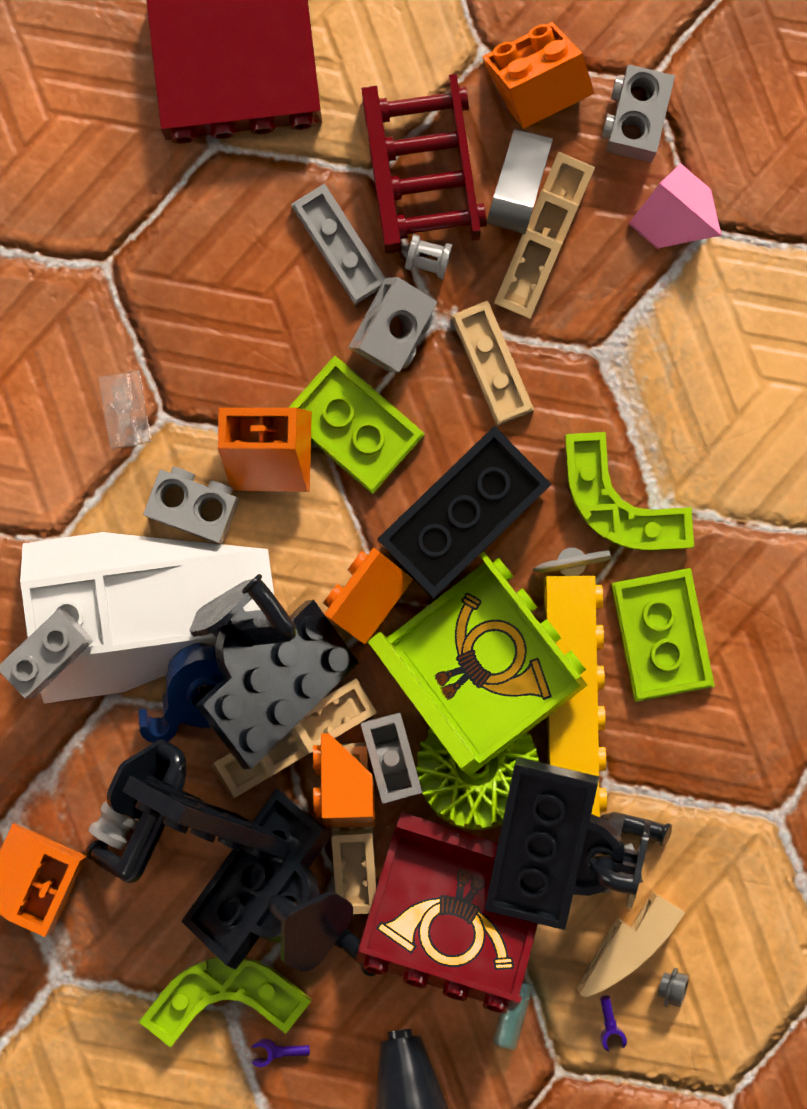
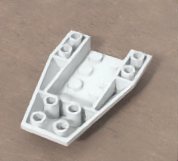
M106 532L24 543L22 547L20 583L27 636L29 637L59 609L67 611L94 640L91 645L40 692L43 702L52 703L126 692L167 675L169 661L181 649L194 643H201V647H215L217 638L212 633L195 637L190 633L189 630L196 612L216 597L245 580L253 579L258 574L262 575L261 580L274 594L268 549ZM253 599L243 607L245 611L260 610Z

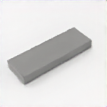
M325 183L292 203L291 207L354 306L356 307L378 293L385 277Z

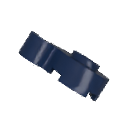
M194 643L181 649L169 661L168 672L165 677L166 692L162 697L164 716L152 718L146 709L138 711L139 731L145 740L151 743L160 739L169 741L176 735L178 726L181 723L199 728L211 727L195 705L223 679L216 664L214 646L201 647V643Z

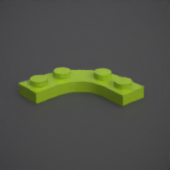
M606 432L565 434L566 472L570 495L580 516L597 534L611 543L633 550L657 551L694 548L692 507L651 510L636 508L625 502L611 484L608 472Z
M214 957L191 965L179 973L165 987L140 1019L139 1023L171 1048L193 1018L207 1005L221 1000H234L254 1008L286 1034L311 1003L312 998L278 971L260 961L245 957L237 970L226 966L218 957Z

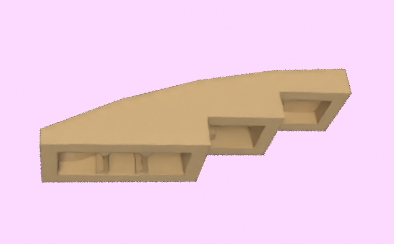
M561 152L557 153L545 185L531 214L526 234H523L494 304L531 319L594 172V166Z
M355 678L325 696L252 769H243L231 753L214 762L211 766L232 800L313 752V745H321V733H329L336 738L377 712L359 681Z
M366 742L341 744L369 771ZM373 827L331 828L333 833L331 840L335 893L351 902L353 914H367L370 911L376 891Z

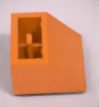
M553 22L538 25L532 28L528 34L512 42L501 43L492 52L482 56L484 64L507 109L523 129L595 94L583 53Z
M219 408L218 451L229 485L233 488L232 491L310 492L312 411L300 408Z
M374 547L369 554H366L364 551L358 554L348 568L349 573L353 576L344 588L337 584L323 602L328 607L324 615L364 645L368 643L413 582L412 577Z
M321 733V745H313V769L316 771V776H321V787H314L313 790L316 818H322L326 828L375 827V794L372 774L329 733Z
M13 823L0 850V915L6 920L43 937L49 935L57 925L87 859L86 855Z

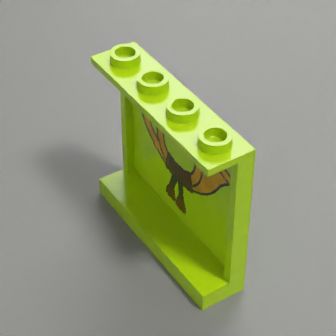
M485 552L479 555L484 561L483 564L394 633L386 637L382 632H379L368 641L460 769L469 776L588 686L580 676V674L586 671L582 663L571 650L565 655L555 644L562 638L547 619L542 623L538 622L531 613L537 606L523 588L516 593L508 583L514 577L500 558L492 562Z

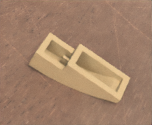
M651 892L632 926L617 918L578 983L576 989L579 994L589 998L631 974L665 942L685 912L656 893Z

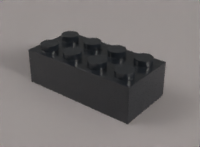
M494 426L379 536L377 543L434 600L552 484Z

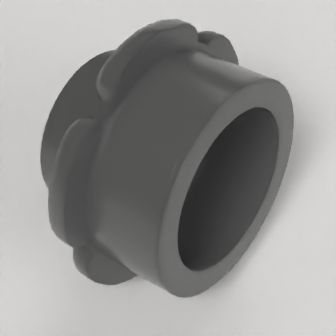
M674 968L672 974L664 972L661 979L658 996L665 998L664 1006L667 1008L669 1004L681 1007L686 995L689 975L679 973L678 968Z

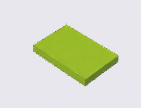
M336 356L327 363L289 406V408L312 411L311 442L372 495L425 436L423 431Z
M691 568L611 583L634 702L715 687Z

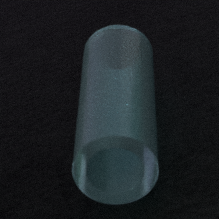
M523 981L519 995L522 997L521 1003L514 1011L507 1010V1013L500 1014L493 1039L494 1044L508 1049H517L533 984Z

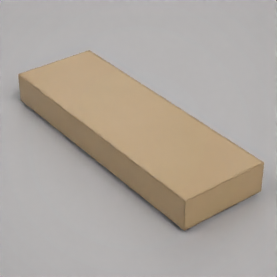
M488 300L451 315L453 325L496 426L499 427L534 412V407Z

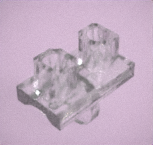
M139 370L98 377L110 448L113 450L152 443Z

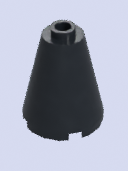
M412 1029L387 1032L388 1040L380 1042L375 1109H448L422 1037L413 1036Z

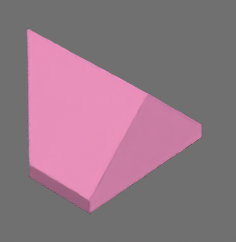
M681 163L657 186L628 224L658 250L663 247L722 236L711 189Z

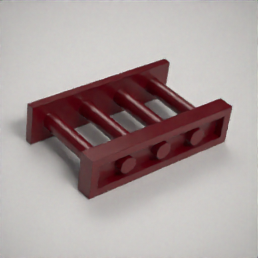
M457 74L449 75V93L387 101V97L379 99L377 86L361 88L385 254L400 252V239H407V234L469 225L471 241L479 240L480 228L487 227L484 203H476L463 111L469 110L466 86L459 87ZM451 109L455 130L453 132L393 140V136L385 137L383 123L390 122L391 117ZM457 147L461 169L459 171L399 179L398 175L391 176L389 161H396V156ZM463 186L466 202L465 210L405 218L404 214L397 215L395 200H401L402 195Z

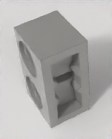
M628 64L624 77L616 76L611 100L618 101L615 115L607 114L602 132V138L609 139L606 152L652 163L658 150L675 75ZM635 87L645 88L651 98L647 101H639L632 96L631 89ZM626 125H634L640 130L642 137L635 140L629 139L624 136L621 128Z
M173 466L170 473L160 469L143 515L149 519L212 542L224 544L240 501L237 497L231 495L233 488L210 480L208 487L193 481L195 474ZM171 487H181L185 495L183 502L174 508L167 507L164 502L166 491ZM210 500H217L222 504L223 511L221 516L215 521H205L202 517V507Z

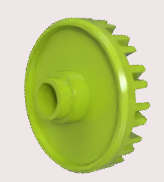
M430 728L426 741H421L420 743L421 751L417 753L418 767H416L422 794L427 804L439 817L460 828L487 830L502 825L516 758L519 757L539 762L531 735L525 733L485 764V770L482 773H474L469 776L460 769Z

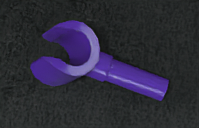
M602 996L600 1001L605 1029L601 1032L600 1041L604 1049L609 1052L607 1038L611 1034L620 1035L621 1046L625 1048L627 1039L623 1031L617 1027L610 996Z
M264 1038L251 1046L252 1048L263 1047L268 1052L267 1059L257 1058L252 1061V1064L256 1067H265L274 1058L310 1056L309 1045L276 1046L273 1041Z

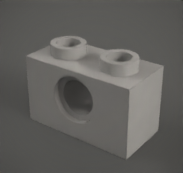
M399 277L385 278L348 348L388 372H400L402 368H407L416 354L414 345L420 334L427 332L435 319L433 310L438 301ZM395 316L402 322V331L396 338L389 329L390 321Z
M58 609L0 664V673L25 699L35 698L94 640L67 611Z
M401 712L362 722L361 727L382 804L422 793Z

